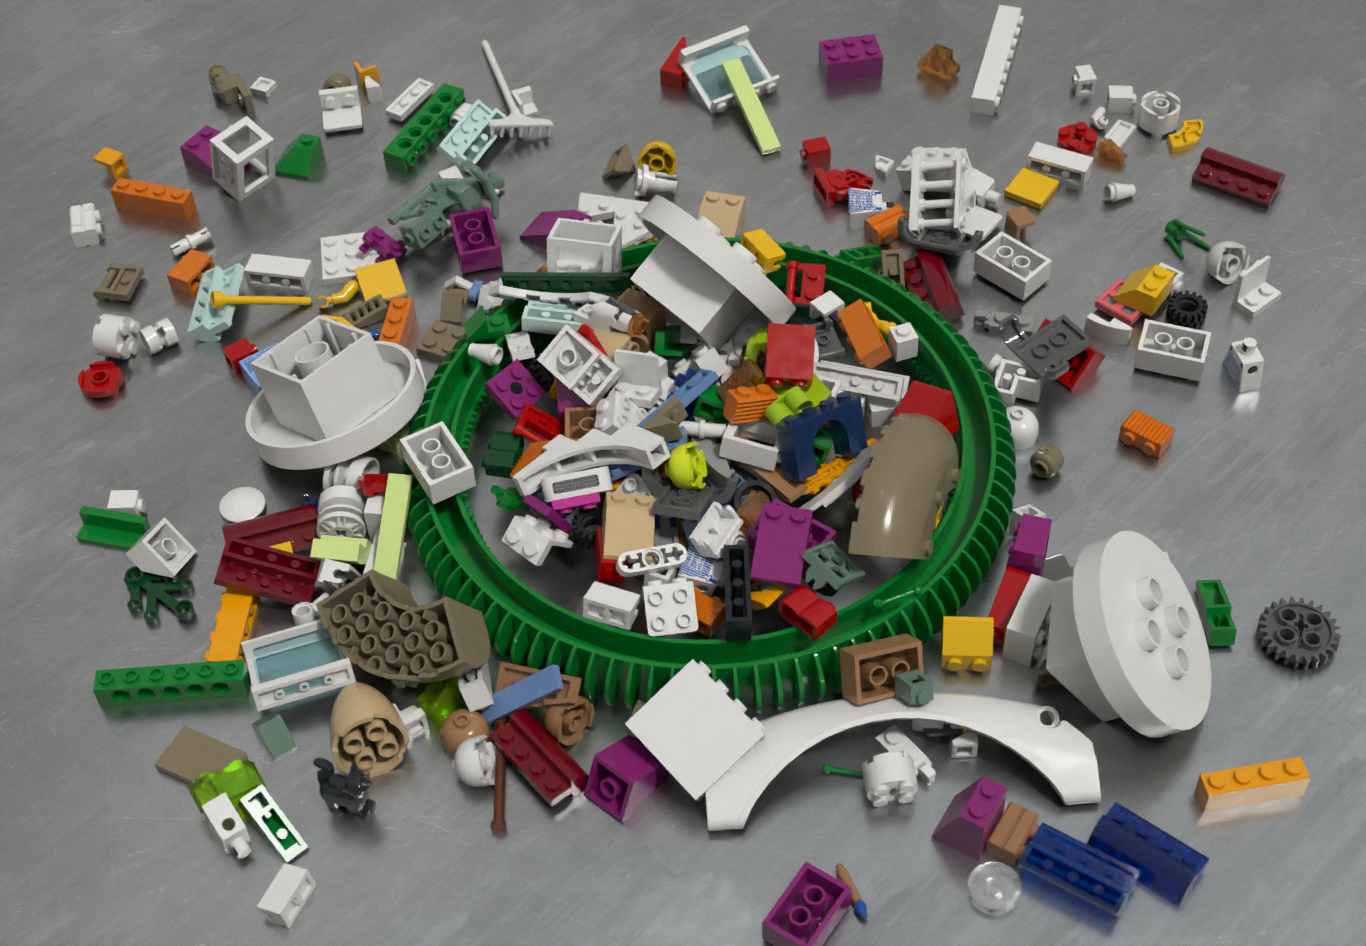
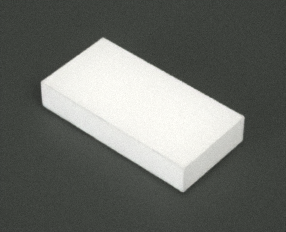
M1118 119L1102 139L1100 147L1119 153L1135 133L1137 126Z

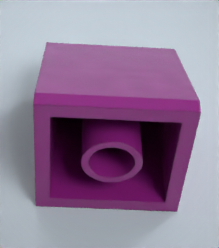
M627 735L594 755L584 795L617 820L624 822L666 780L668 770L638 738Z
M984 776L954 796L931 838L980 861L986 850V843L1003 815L1008 787Z

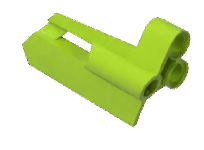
M767 327L758 329L756 336H752L749 339L746 347V356L744 357V362L760 384H764V373L758 368L757 359L761 351L765 355ZM813 372L812 385L802 390L798 385L796 387L785 385L781 388L771 387L778 395V399L767 407L764 415L776 428L775 424L783 421L785 417L797 415L805 408L819 405L820 401L828 400L832 393Z

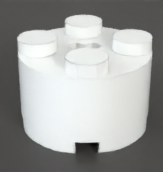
M1152 91L1145 94L1142 98L1137 124L1145 131L1152 133L1154 137H1162L1163 134L1170 133L1177 128L1181 102L1176 95L1164 91V94H1157L1158 91Z
M102 314L99 317L102 320L100 324H95L92 336L93 347L99 351L97 354L118 359H128L131 355H136L139 348L137 337L140 323L131 317Z
M886 752L873 756V762L867 764L866 760L862 764L861 769L867 798L872 801L874 807H883L888 804V801L898 800L899 803H909L914 800L913 795L918 791L919 787L911 755L908 754V758L903 757L902 752Z

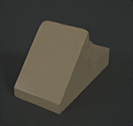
M903 249L881 250L882 272H880V275H887L893 284L901 283L905 287Z
M449 288V291L442 292L440 321L453 325L462 324L469 302V290Z
M673 396L641 428L663 437L665 442L681 439L683 435L678 425L688 414L680 399Z

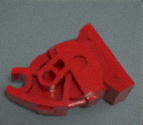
M813 168V185L827 208L832 207L835 201H847L849 188L870 190L873 186V178L856 170L845 169L843 172L838 169H832L826 173L822 168Z

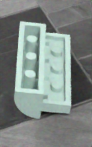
M477 99L436 150L451 161L449 167L456 165L460 172H467L461 168L460 163L465 164L467 163L466 160L470 159L471 162L476 164L500 134V128H495L494 137H490L489 120L503 119L507 116L497 108L492 111Z
M240 263L224 271L219 266H216L202 274L187 331L193 338L203 342H216L221 340L222 332L230 328L236 304H226L222 308H212L210 295L212 291H221L226 296L239 295L244 267Z
M529 300L528 306L525 305L522 315V331L557 335L567 324L577 332L582 324L573 320V313L582 306Z

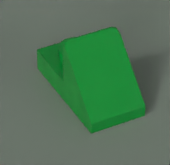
M483 306L464 324L468 343L511 334L507 313L486 317Z

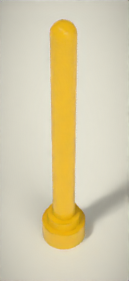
M212 291L210 295L212 308H222L226 304L311 305L312 303L310 297L226 296L221 291Z

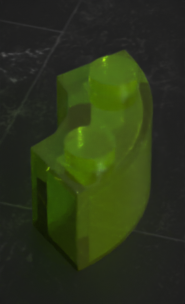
M458 676L429 683L425 691L417 698L440 729L447 715L460 709L464 701L459 690Z
M238 759L230 763L225 769L216 772H204L194 779L195 782L187 788L200 813L204 814L202 805L224 792L234 806L238 804L240 799L262 784L264 788L267 786L253 761Z

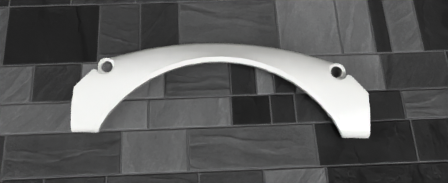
M934 692V700L919 706L910 705L905 700H897L895 697L862 705H856L847 699H841L795 709L761 720L759 722L765 727L762 732L766 737L757 742L705 792L708 831L743 829L753 805L769 783L789 763L821 741L848 729L870 723L890 720H925L946 723L971 730L1012 750L1049 781L1065 805L1100 803L1101 801L1098 766L1093 742L1066 720L1060 722L1059 714L1053 707H1044L992 696ZM1041 713H1046L1050 716V725L1042 724L1040 721Z

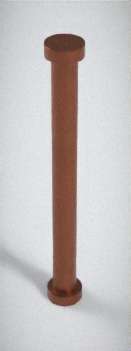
M503 718L494 721V728L497 730L509 721ZM497 747L495 755L494 816L490 828L494 832H502L506 830V822L504 821L506 757Z

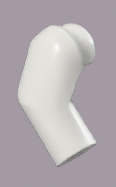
M1101 106L1090 117V121L1095 128L1100 130L1108 125V119L1104 120L1106 110Z

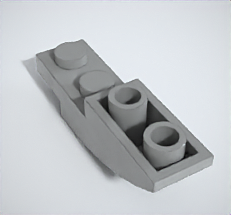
M693 414L694 422H700L701 420H705L704 418H701ZM689 436L690 442H698L697 450H703L707 465V477L719 488L726 486L727 480L730 479L731 474L735 471L729 468V465H731L730 459L719 456L721 443L716 444L714 437L699 439V436Z

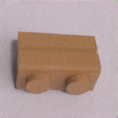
M1010 802L986 843V855L1000 860L1010 867H1014L1018 859L1023 861L1029 850V846H1027L1030 839L1034 841L1040 831L1041 826L1037 825L1038 814L1027 808L1024 809L1023 806L1015 802Z

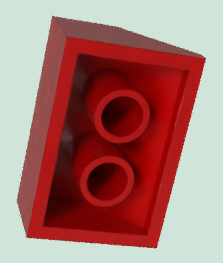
M1045 318L1038 330L1051 323L1052 320ZM1089 346L1067 361L1069 362V371L1057 378V380L1071 390H1074L1094 375L1104 360L1105 355L1094 347Z

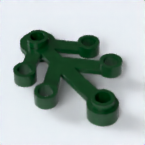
M137 566L131 567L124 576L126 586L131 588L130 600L127 603L128 609L131 614H139L143 611L144 607L140 600L142 588L147 592L146 612L143 615L147 625H156L160 620L157 612V599L173 609L179 620L189 621L195 614L193 603L187 599L178 601L166 592L181 591L184 595L191 594L194 591L192 580L186 578L177 581L178 574L171 578L143 572ZM164 579L166 583L153 584L150 581Z

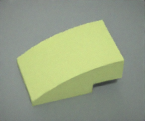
M321 535V539L313 538L310 557L315 560L325 561L326 558L342 563L365 565L372 543L368 539Z

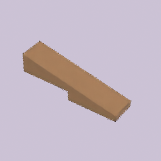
M741 433L737 436L738 438L749 440ZM730 459L735 465L756 476L757 480L768 483L774 489L777 496L789 503H792L807 491V486L802 482L784 478L782 466L778 463L774 471Z

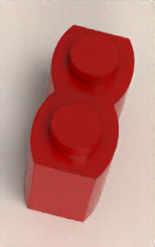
M800 585V587H796L779 601V614L790 624L798 626L805 635L812 639H818L837 623V610L835 606L829 601L818 598L815 591L811 588Z

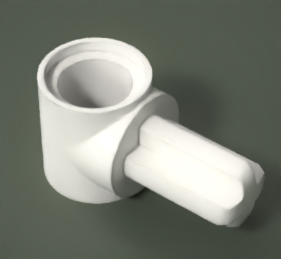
M323 593L313 603L301 602L296 604L291 610L295 625L299 626L319 620L320 615L316 604L330 595Z

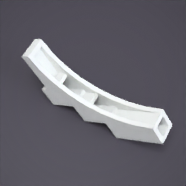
M628 422L611 436L594 428L578 441L559 434L542 447L543 454L512 476L519 494L525 497L542 487L540 479L610 464L638 465L654 470L670 457V453L663 437Z

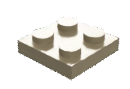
M435 320L416 347L417 354L443 361L448 352L453 350L456 342L464 338V328Z

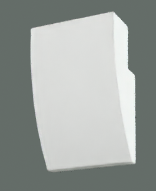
M567 324L537 359L564 385L573 390L591 406L597 405L624 372L604 353Z

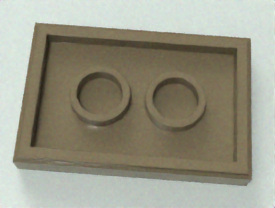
M183 726L157 760L155 767L157 770L219 796L247 760L248 756L244 751Z

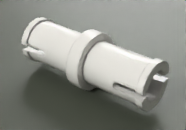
M204 227L192 235H185L184 239L169 245V248L173 255L177 257L190 249H196L197 245L212 239L211 234Z
M701 420L700 422L682 421L678 426H684L687 430V435L699 436V439H704L705 437L722 438L727 428V424L706 423V420Z

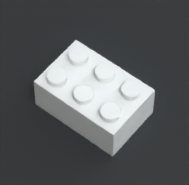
M916 147L912 149L910 154L895 170L902 190L911 191L912 155L921 153L927 162L957 160V150H961L963 155L968 158V170H965L966 177L972 170L966 148ZM956 169L930 170L925 173L926 181L956 179ZM955 188L931 189L927 191L954 192Z
M1001 231L975 252L973 271L1021 300H1025L1049 279L1052 260Z
M1145 319L1134 368L1200 381L1211 332Z
M443 421L400 439L404 460L433 504L476 486L472 464Z
M1031 574L1006 628L1003 658L1031 667L1034 658L1039 659L1043 648L1041 643L1043 640L1047 641L1049 636L1052 587L1058 586L1060 583Z

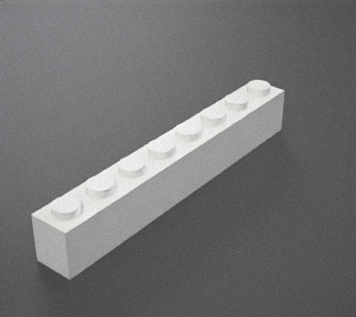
M999 5L971 97L970 113L993 116L995 108L999 109L1000 99L1007 81V73L1010 71V61L1013 60L1017 38L1019 39L1020 29L1023 25L1024 16H1021V8Z

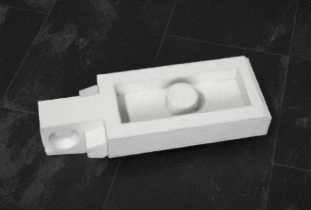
M895 724L875 738L876 745L884 753L902 752L903 757L908 758V754L911 755L916 776L927 786L935 781L936 772L931 767L932 763L929 758Z

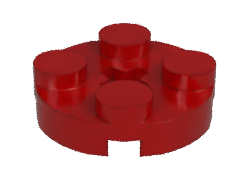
M1077 122L1076 124L1059 128L1058 148L1082 155H1087L1094 151L1097 143V134L1085 122Z
M111 361L94 362L89 365V369L85 372L83 369L78 376L80 389L88 399L116 396L124 380L120 367L114 366V363Z
M365 474L364 479L358 476L357 488L364 491L366 496H378V492H386L388 474Z

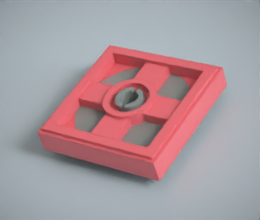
M1119 279L1095 301L1094 307L1131 326L1144 313L1113 300V296L1125 283V281Z

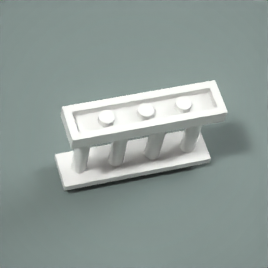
M957 150V160L927 162L921 153L912 155L909 228L915 235L919 236L925 228L953 226L958 236L962 235L963 228L966 227L963 208L965 170H968V158L963 155L961 150ZM956 169V179L925 180V173L930 170ZM955 188V199L927 201L924 199V192L927 190ZM955 207L954 218L931 220L923 218V211H926V209Z
M821 360V362L814 361L813 372L815 374L842 381V390L900 401L908 390L910 376Z

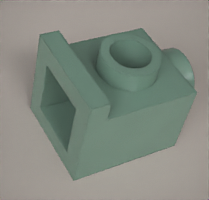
M918 669L895 675V698L897 700L903 699L913 706L928 704L931 700H934V681Z

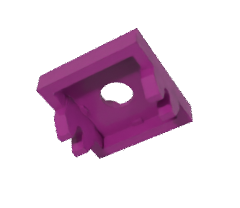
M518 359L483 386L513 421L520 416L527 402L534 405L546 394V391ZM516 382L522 386L521 394H515L511 391L510 386L512 383Z

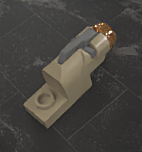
M212 66L209 70V80L213 95L220 96L226 104L239 102L240 105H244L247 112L254 110L251 94L240 74L230 75L223 66Z

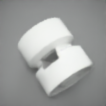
M167 317L156 322L155 327L149 325L139 330L140 338L150 355L163 350V346L170 347L179 342L178 335Z

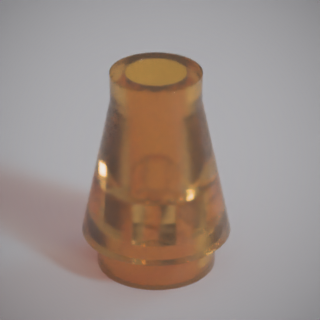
M1102 139L1096 149L1099 156L1115 161L1120 165L1127 157V154L1112 139Z

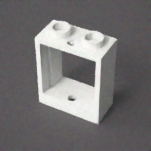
M767 420L733 425L729 422L722 437L719 456L774 471L777 462L781 463L776 428ZM741 433L745 437L773 444L774 447L741 439L737 436Z

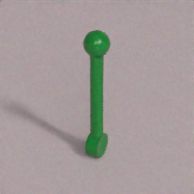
M915 585L912 590L884 600L875 599L873 601V608L880 610L883 608V605L912 594L919 595L922 592V588Z
M824 764L821 768L825 774L833 772L863 777L862 772L834 768L829 764Z

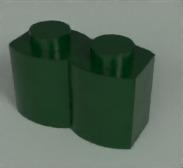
M495 431L493 437L489 438L488 452L482 457V468H485L486 475L511 478L510 473L514 470L516 463H519L518 460L521 459L523 454L524 437L520 435L517 437L511 432Z

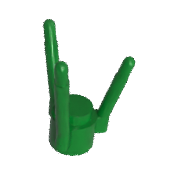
M1178 219L1169 221L1165 226V232L1167 233L1165 238L1172 244L1180 258H1184V254L1175 240H1182L1185 236L1204 248L1211 249V246L1188 231L1202 237L1205 236L1204 232L1184 224Z

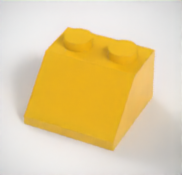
M1158 265L1134 271L1113 296V300L1152 316L1170 294L1175 273Z
M943 616L940 642L941 669L951 671H991L994 618Z

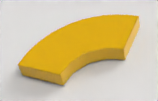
M1202 119L1184 120L1180 131L1168 135L1167 142L1172 153L1185 151L1197 144L1203 132Z

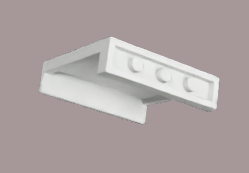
M692 659L639 709L625 725L696 801H700L710 787L757 742L766 736L762 732L765 727L755 717L750 720L744 713L747 708L737 698L734 701L729 698L727 693L730 690L720 680L714 682L710 678L709 674L712 671L702 661L697 664Z

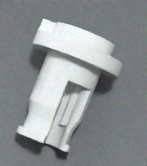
M642 164L641 168H637L635 172L634 196L644 197L646 191L671 192V194H675L677 181H675L676 174L668 175L662 172L649 171V166Z

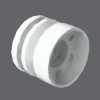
M358 455L349 460L326 466L323 475V489L338 485L357 488L358 476L364 479L365 474H379L378 460L374 457Z
M338 485L327 488L320 494L316 527L320 539L321 535L364 539L366 522L363 512L367 497L361 490L352 486Z

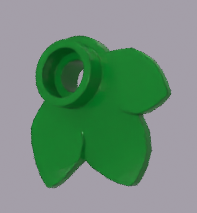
M497 485L491 487L490 491L496 496V505L499 508L508 512H513L517 507L527 511L530 510L521 502L524 497L519 494L517 488L508 487L507 489H502Z

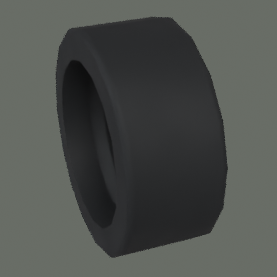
M761 480L743 482L736 489L731 499V507L748 527H751L759 517H751L742 510L740 500L743 494L750 490L759 491L767 498L768 504H771L775 498L778 499L774 489L768 483Z

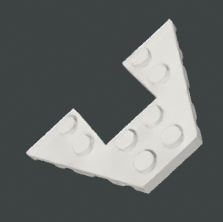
M580 193L578 211L590 215L592 222L614 218V225H622V249L632 243L638 245L640 242L654 236L638 219L639 214L649 202Z

